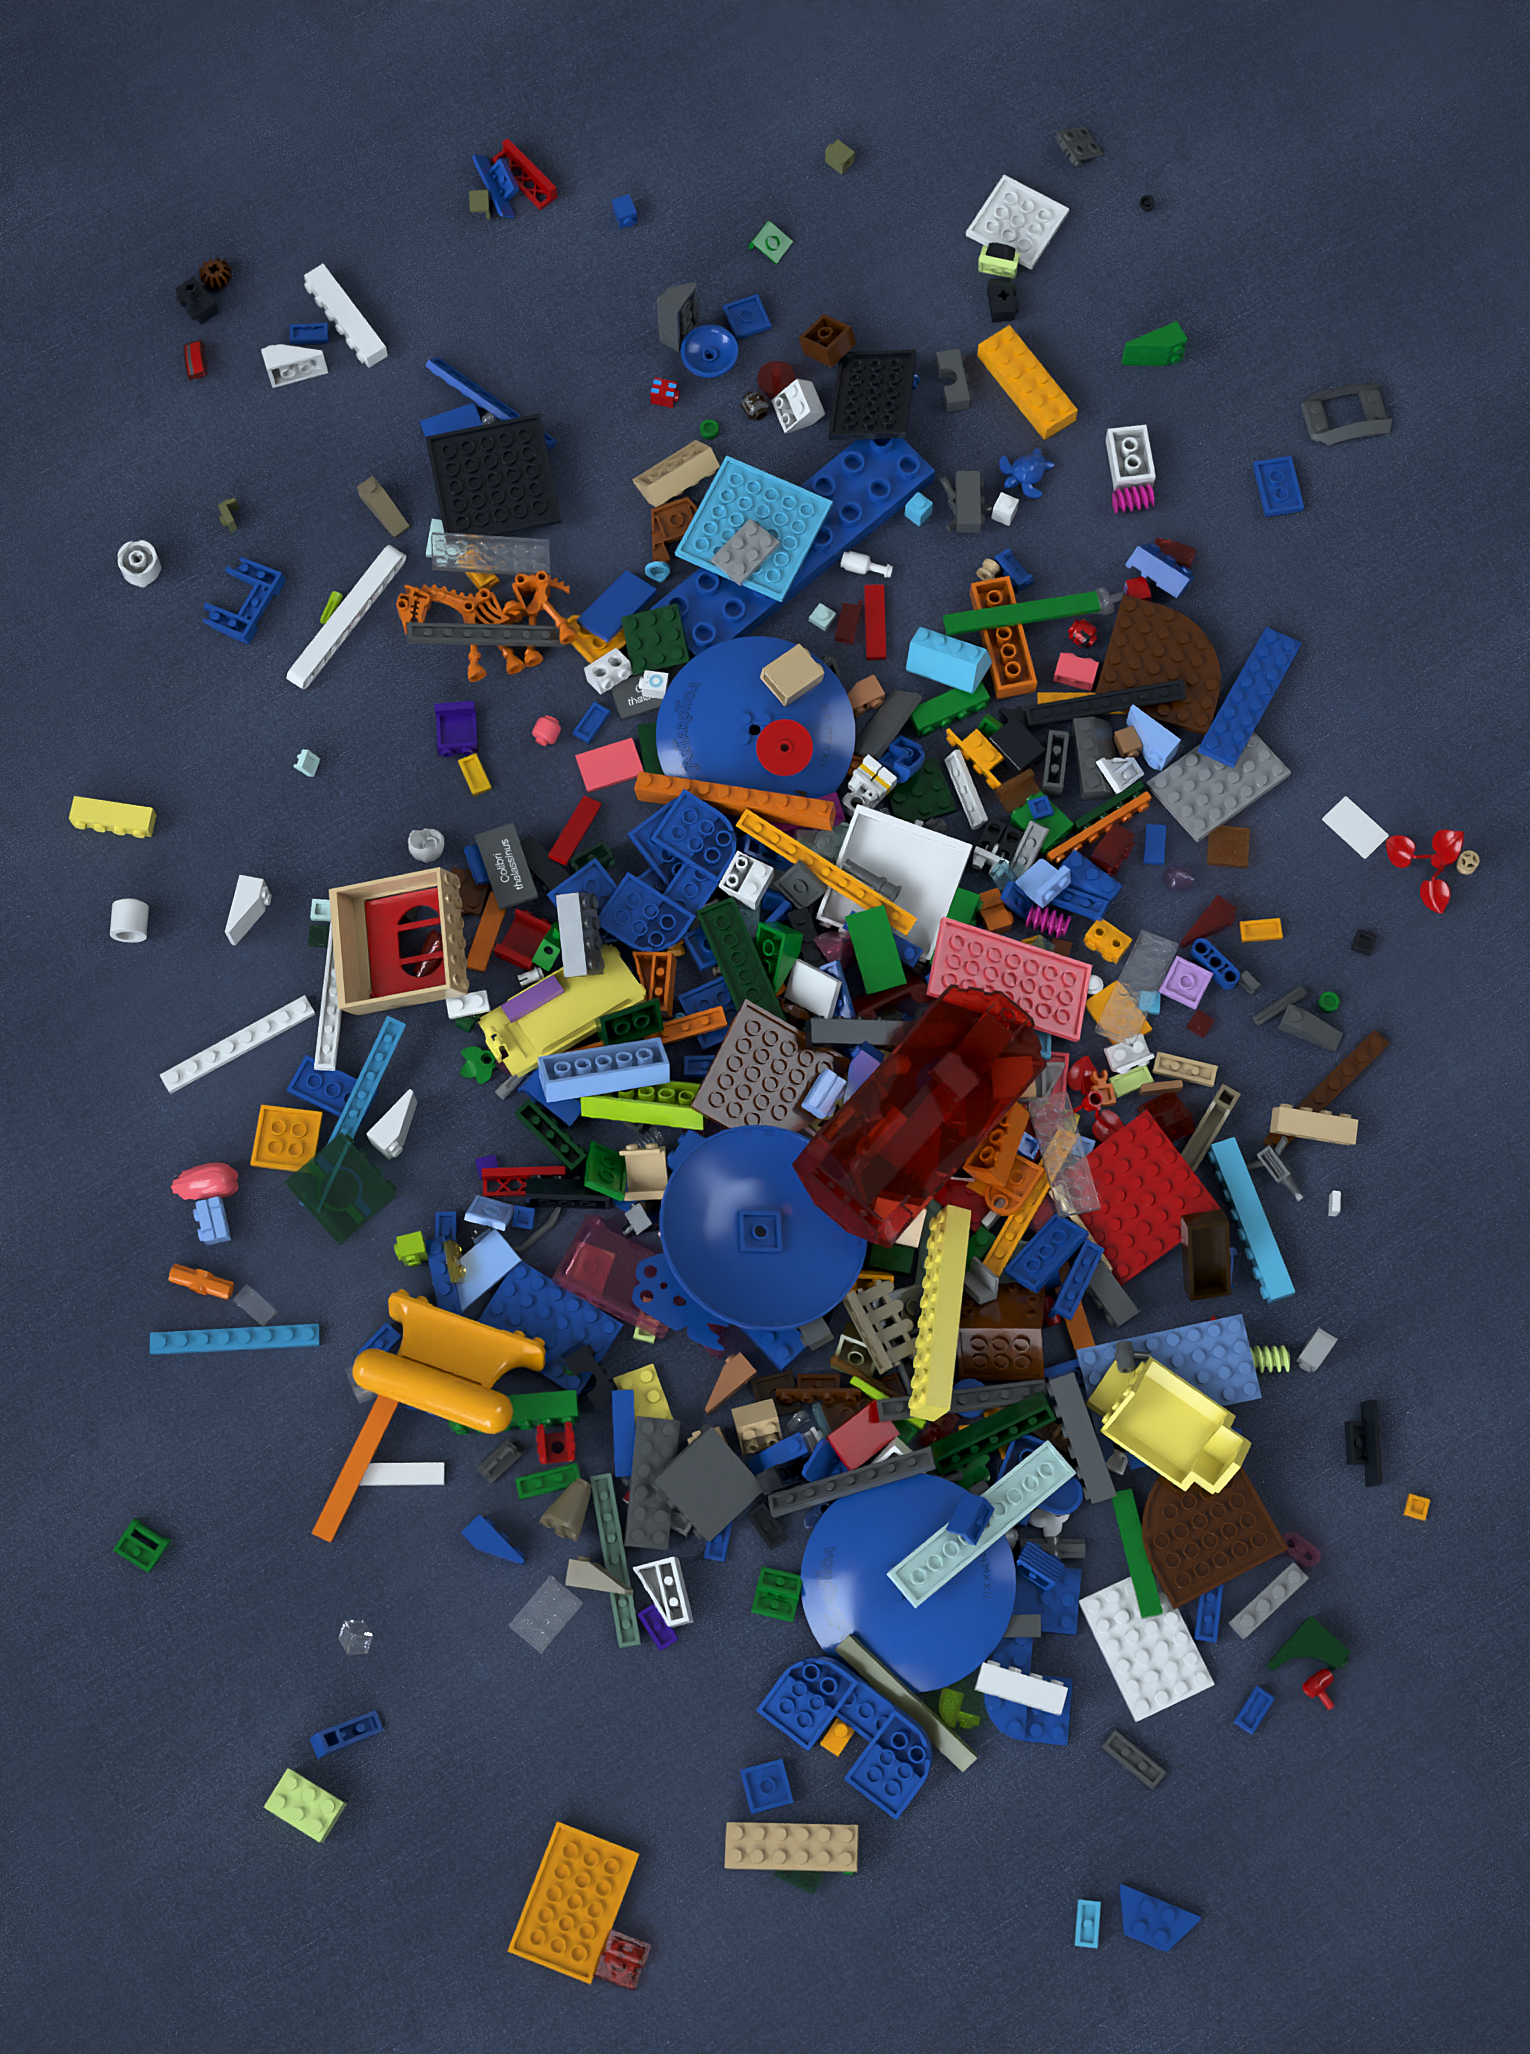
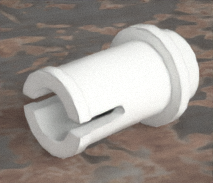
M536 966L531 971L517 975L519 980L528 978L520 982L522 987L545 978L541 967L536 968Z

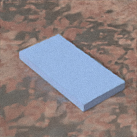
M493 1229L453 1264L462 1313L523 1261L497 1229Z

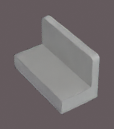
M972 1257L970 1270L965 1272L963 1290L979 1305L997 1299L999 1278L977 1257Z

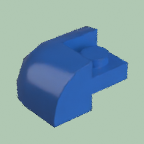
M900 735L889 745V752L877 762L882 765V768L885 767L897 777V783H903L922 767L925 753L920 744Z

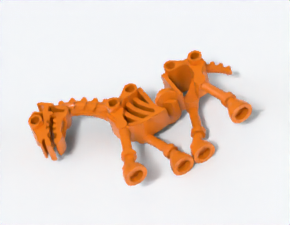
M539 571L536 575L531 574L530 576L522 573L515 576V583H512L513 593L517 602L514 600L507 602L504 605L503 611L494 592H490L486 588L479 590L475 597H473L472 593H469L467 597L463 592L457 595L454 589L447 591L446 586L437 588L436 584L429 588L424 584L421 589H418L416 586L405 585L406 594L400 593L396 602L405 634H407L408 622H415L414 619L416 618V622L424 623L426 613L431 608L432 602L435 601L456 609L462 614L464 624L513 625V623L521 621L523 616H528L529 625H537L538 612L545 609L556 621L555 625L557 628L560 629L559 640L561 644L572 643L579 637L578 633L567 625V619L565 617L562 618L547 600L551 596L550 587L570 594V586L565 587L563 581L558 582V578L552 580L551 576L547 575L545 571ZM535 594L532 602L526 608L522 598ZM470 645V653L468 654L470 664L467 674L470 682H476L483 679L487 672L478 663L481 659V654L478 653V645ZM497 646L503 652L502 656L507 659L506 671L508 675L521 672L525 666L534 667L544 659L535 650L536 646H527L524 653V663L517 656H514L515 652L511 647Z

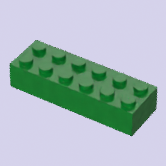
M577 1391L507 1395L513 1406V1416L509 1426L502 1432L512 1431L514 1427H520V1430H531L533 1426L544 1424V1428H553L554 1424H563L565 1427V1422H571L572 1426H575L576 1422H580ZM448 1420L452 1432H456V1435H468L469 1431H477Z

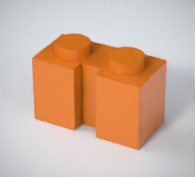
M999 888L980 893L979 895L983 897L982 901H984L981 912H978L986 931L995 934L1010 931L1014 919L1010 911L1007 912V909H1005L1004 905L1006 904L1000 899L1002 893L1000 894Z

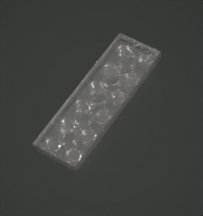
M432 532V570L505 575L522 573L527 576L531 574L536 575L539 571H545L547 575H550L549 540Z
M1141 929L1095 1028V1033L1130 1047L1134 1046L1177 953L1179 943Z
M1068 1092L1027 1099V1107L1059 1218L1100 1210V1203Z

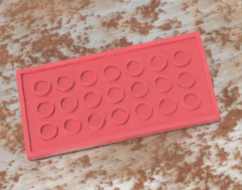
M943 917L940 920L926 995L1077 1042L1080 1040L1092 965Z

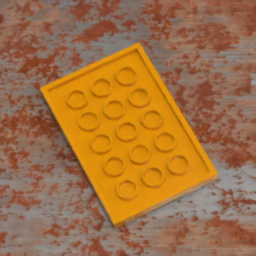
M557 1822L509 1945L508 1952L591 1984L640 1854Z

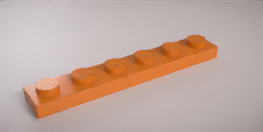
M1147 791L1048 852L1047 862L1051 865L1062 863L1074 849L1077 852L1081 851L1083 845L1088 842L1090 844L1094 843L1100 838L1099 835L1104 832L1110 833L1117 827V824L1120 822L1126 823L1136 812H1144L1149 808L1152 797Z

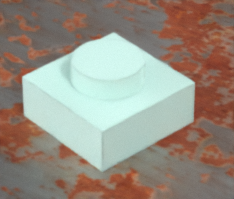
M820 603L810 615L809 621L825 631L836 617V613Z

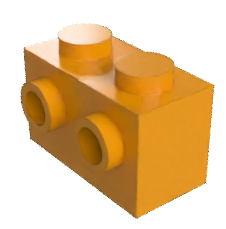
M1102 919V921H1095L1085 934L1083 941L1089 949L1097 950L1101 953L1106 961L1117 964L1130 947L1133 939Z

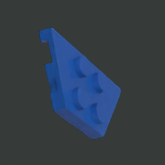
M1123 1884L1119 1885L1124 1935L1168 1952L1201 1920L1200 1916Z

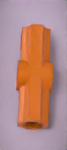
M178 1264L173 1265L168 1279L170 1282L188 1287L196 1293L202 1295L210 1294L228 1301L232 1296L235 1285L234 1282L215 1277L210 1272L201 1269L194 1270Z

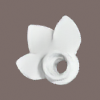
M1036 1509L1030 1514L1028 1522L1035 1527H1043L1044 1537H1055L1061 1532L1062 1524L1068 1520L1070 1514L1058 1517L1044 1510Z

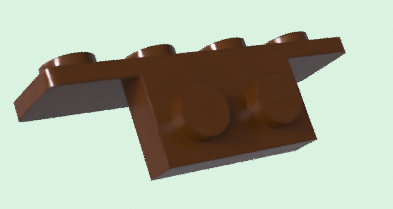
M797 1374V1388H777L776 1401H781L782 1403H791L793 1401H802L804 1403H812L814 1401H823L825 1403L845 1401L846 1403H855L856 1401H861V1389L840 1388V1374Z

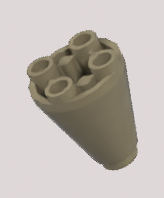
M577 1478L543 1513L539 1523L545 1527L556 1529L554 1533L564 1539L568 1537L577 1541L583 1527L592 1485L583 1479Z

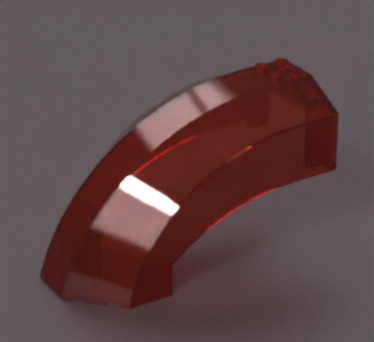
M950 984L877 1069L814 1135L793 1162L792 1166L814 1204L847 1233L890 1249L1047 1067L1046 1060L1041 1056L1042 1046L1039 1036L1035 1035L1033 1029L1035 1026L1034 1019L1002 991L994 990L991 993L984 992L983 988L968 987L963 989L959 988L958 985Z

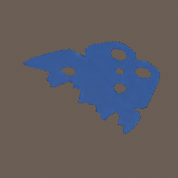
M664 1253L640 1261L636 1269V1278L640 1284L634 1287L632 1301L635 1306L675 1331L687 1326V1335L691 1340L706 1347L723 1351L724 1347L717 1342L719 1336L710 1330L707 1323L729 1327V1323L703 1309L687 1294L675 1278ZM648 1265H652L657 1269V1274L652 1278L644 1275V1268ZM662 1282L667 1283L666 1289H661L660 1284ZM650 1290L653 1293V1299L647 1303L641 1301L640 1293L642 1291ZM678 1295L686 1300V1305L677 1306L673 1304V1298Z

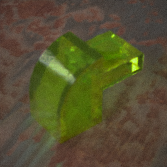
M943 1687L938 1701L940 1719L951 1729L955 1728L957 1721L960 1722L961 1727L972 1730L973 1726L978 1727L981 1717L960 1711L964 1693Z

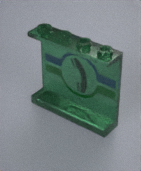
M342 1132L284 1182L339 1245L397 1195L395 1185L390 1180L385 1181L381 1177L383 1172L375 1164L371 1166L367 1161L368 1155L362 1149L358 1151L353 1146L355 1141L348 1133L344 1135Z

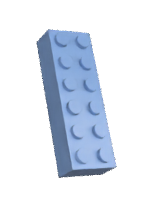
M660 1037L538 1057L539 1078L547 1103L670 1083L669 1061Z

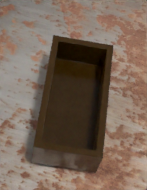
M1222 1209L1181 1215L1183 1284L1190 1301L1231 1295L1229 1220Z

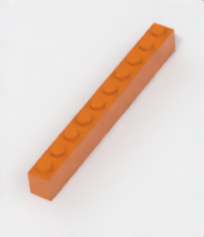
M640 771L634 787L639 801L666 805L674 798L677 799L683 789H685L722 814L741 817L745 810L748 809L765 821L832 831L836 817L835 805L832 801Z

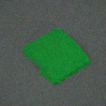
M761 1567L751 1613L793 1622L803 1582L801 1576Z

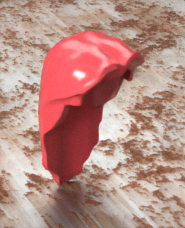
M207 1163L182 1171L178 1179L173 1180L170 1187L173 1189L172 1193L179 1194V1197H182L183 1200L209 1199L217 1196L221 1198L229 1197L238 1190V1173L225 1163Z

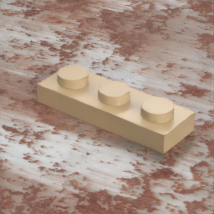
M1157 1051L1152 1073L1213 1087L1218 1066Z

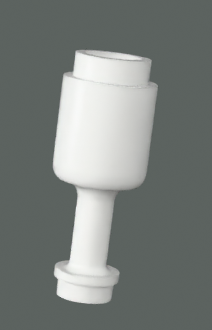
M844 551L840 566L847 571L865 575L869 570L882 573L885 578H890L893 566H890V564L882 566L872 563L868 555L853 551Z

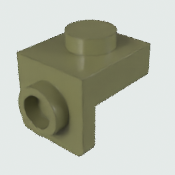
M235 497L225 499L218 505L221 513L219 519L223 527L227 526L231 533L237 530L231 513L238 510L239 505Z

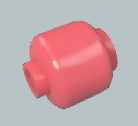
M545 715V717L538 718L532 730V734L536 738L535 742L542 746L554 744L561 732V726L559 721L551 716Z

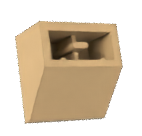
M773 1399L731 1409L742 1455L766 1450L783 1440Z

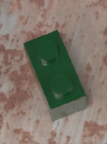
M884 1240L873 1241L868 1270L889 1272L892 1275L909 1278L914 1249L910 1248L911 1246L898 1244V1246L891 1245L890 1242Z

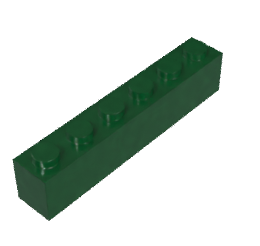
M1041 1390L928 1445V1447H931L933 1450L936 1468L942 1476L1057 1419L1044 1391Z

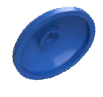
M703 325L691 330L685 336L681 345V358L686 368L693 374L704 378H715L726 374L733 368L738 358V344L734 336L725 328L717 325Z

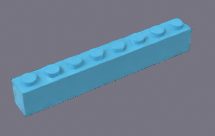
M1235 1137L1211 1144L1208 1149L1209 1152H1207L1208 1159L1211 1164L1214 1163L1215 1177L1218 1183H1222L1224 1200L1230 1204L1231 1218L1237 1222L1239 1227L1237 1233L1240 1240H1244L1246 1245L1245 1254L1248 1260H1251L1254 1268H1252L1255 1279H1259L1262 1286L1260 1287V1292L1263 1299H1267L1268 1304L1291 1297L1295 1293L1293 1284Z

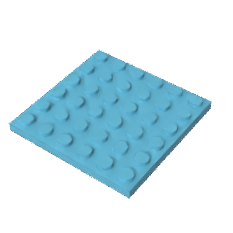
M726 455L676 549L675 556L730 579L720 568L714 566L710 559L749 519H752L780 542V546L742 585L783 602L833 505V501Z

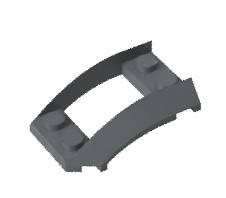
M1375 382L1348 384L1330 388L1310 396L1301 404V408L1311 440L1316 442L1322 441L1329 447L1332 444L1349 439L1375 436L1382 433L1388 435L1392 419H1388L1379 392L1381 384ZM1358 394L1366 421L1330 430L1321 401Z

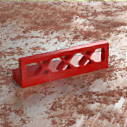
M508 138L502 142L503 150L491 158L492 162L495 164L500 158L507 156L510 159L508 166L511 172L512 169L522 171V177L514 176L519 189L541 211L558 198L556 186ZM524 182H533L534 189L525 188ZM536 194H545L548 198L540 203L536 199Z
M565 1166L482 1168L483 1197L525 1196L526 1191L522 1190L526 1188V1182L524 1183L521 1180L531 1178L532 1175H541L543 1178L552 1179V1176H563L566 1179ZM512 1180H517L522 1185L517 1191H511L506 1186ZM487 1181H497L501 1187L496 1192H487Z

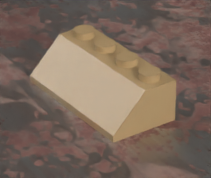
M695 440L632 480L648 503L659 507L665 505L670 498L681 495L684 492L683 490L689 486L697 485L700 482L699 480L705 476L713 475L716 472L715 470L720 468V465L711 447Z

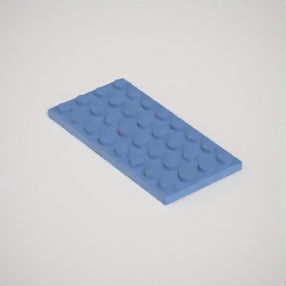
M1242 1314L1119 1340L1132 1342L1134 1351L1150 1352L1152 1358L1221 1406L1262 1398ZM1119 1341L1076 1350L1087 1400L1115 1361L1116 1343ZM1134 1359V1366L1137 1368L1141 1361L1145 1363L1146 1360ZM1089 1408L1094 1432L1099 1434L1104 1424L1101 1422L1103 1417Z

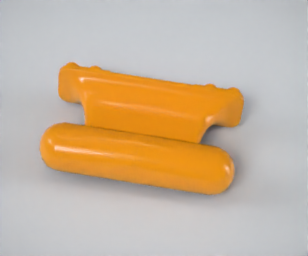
M404 1289L393 1292L388 1299L389 1315L394 1321L403 1325V1338L396 1355L376 1348L362 1351L355 1358L352 1368V1376L356 1384L365 1390L487 1434H497L504 1431L511 1422L513 1406L506 1395L491 1388L502 1375L514 1368L524 1367L536 1372L543 1370L545 1366L544 1340L539 1337H534L531 1340L525 1338V1334L519 1330H515L513 1333L499 1330L434 1307L423 1296H418L416 1299L409 1297V1293Z

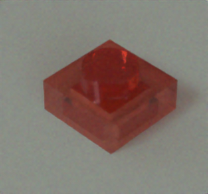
M1197 1010L1186 1028L1204 1038L1215 1020L1202 1011Z

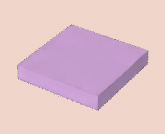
M1176 956L1159 993L1196 1010L1214 973Z

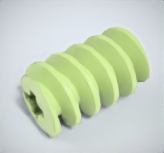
M1272 1345L1270 1350L1268 1346H1263L1262 1351L1259 1346H1255L1253 1351L1250 1347L1255 1371L1259 1367L1261 1373H1263L1265 1367H1268L1269 1372L1272 1373L1273 1367L1276 1366L1277 1371L1281 1372V1368L1284 1366L1286 1372H1289L1290 1354L1284 1345H1281L1279 1350L1275 1345Z

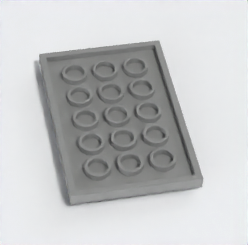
M1255 732L1251 736L1234 769L1197 752L1200 746L1198 745L1146 783V787L1197 843L1291 775V771Z

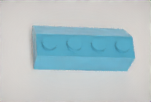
M919 627L910 642L906 670L973 694L992 664V660L987 649Z

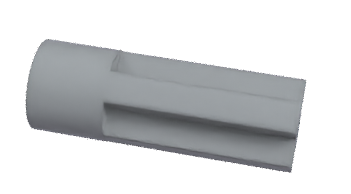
M528 1074L520 1078L517 1075H511L495 1091L496 1094L504 1100Z

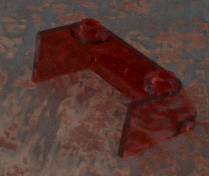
M915 973L905 974L907 984L870 995L866 993L851 1000L856 1017H864V1020H871V1018L877 1017L876 1012L909 996L917 1003L923 1004L927 1002L930 1009L934 1011L936 1019H941L944 1022L945 1013L936 997L926 995L928 984Z

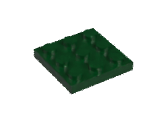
M678 603L621 617L633 676L644 674L645 670L658 671L686 664L691 660Z
M936 756L924 760L922 767L906 782L896 783V786L886 795L894 817L912 824L916 820L923 821L924 823L932 817L936 819L956 812L955 804Z

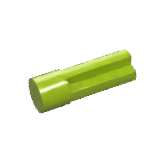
M332 591L320 618V623L326 624L337 610L343 598L342 594Z

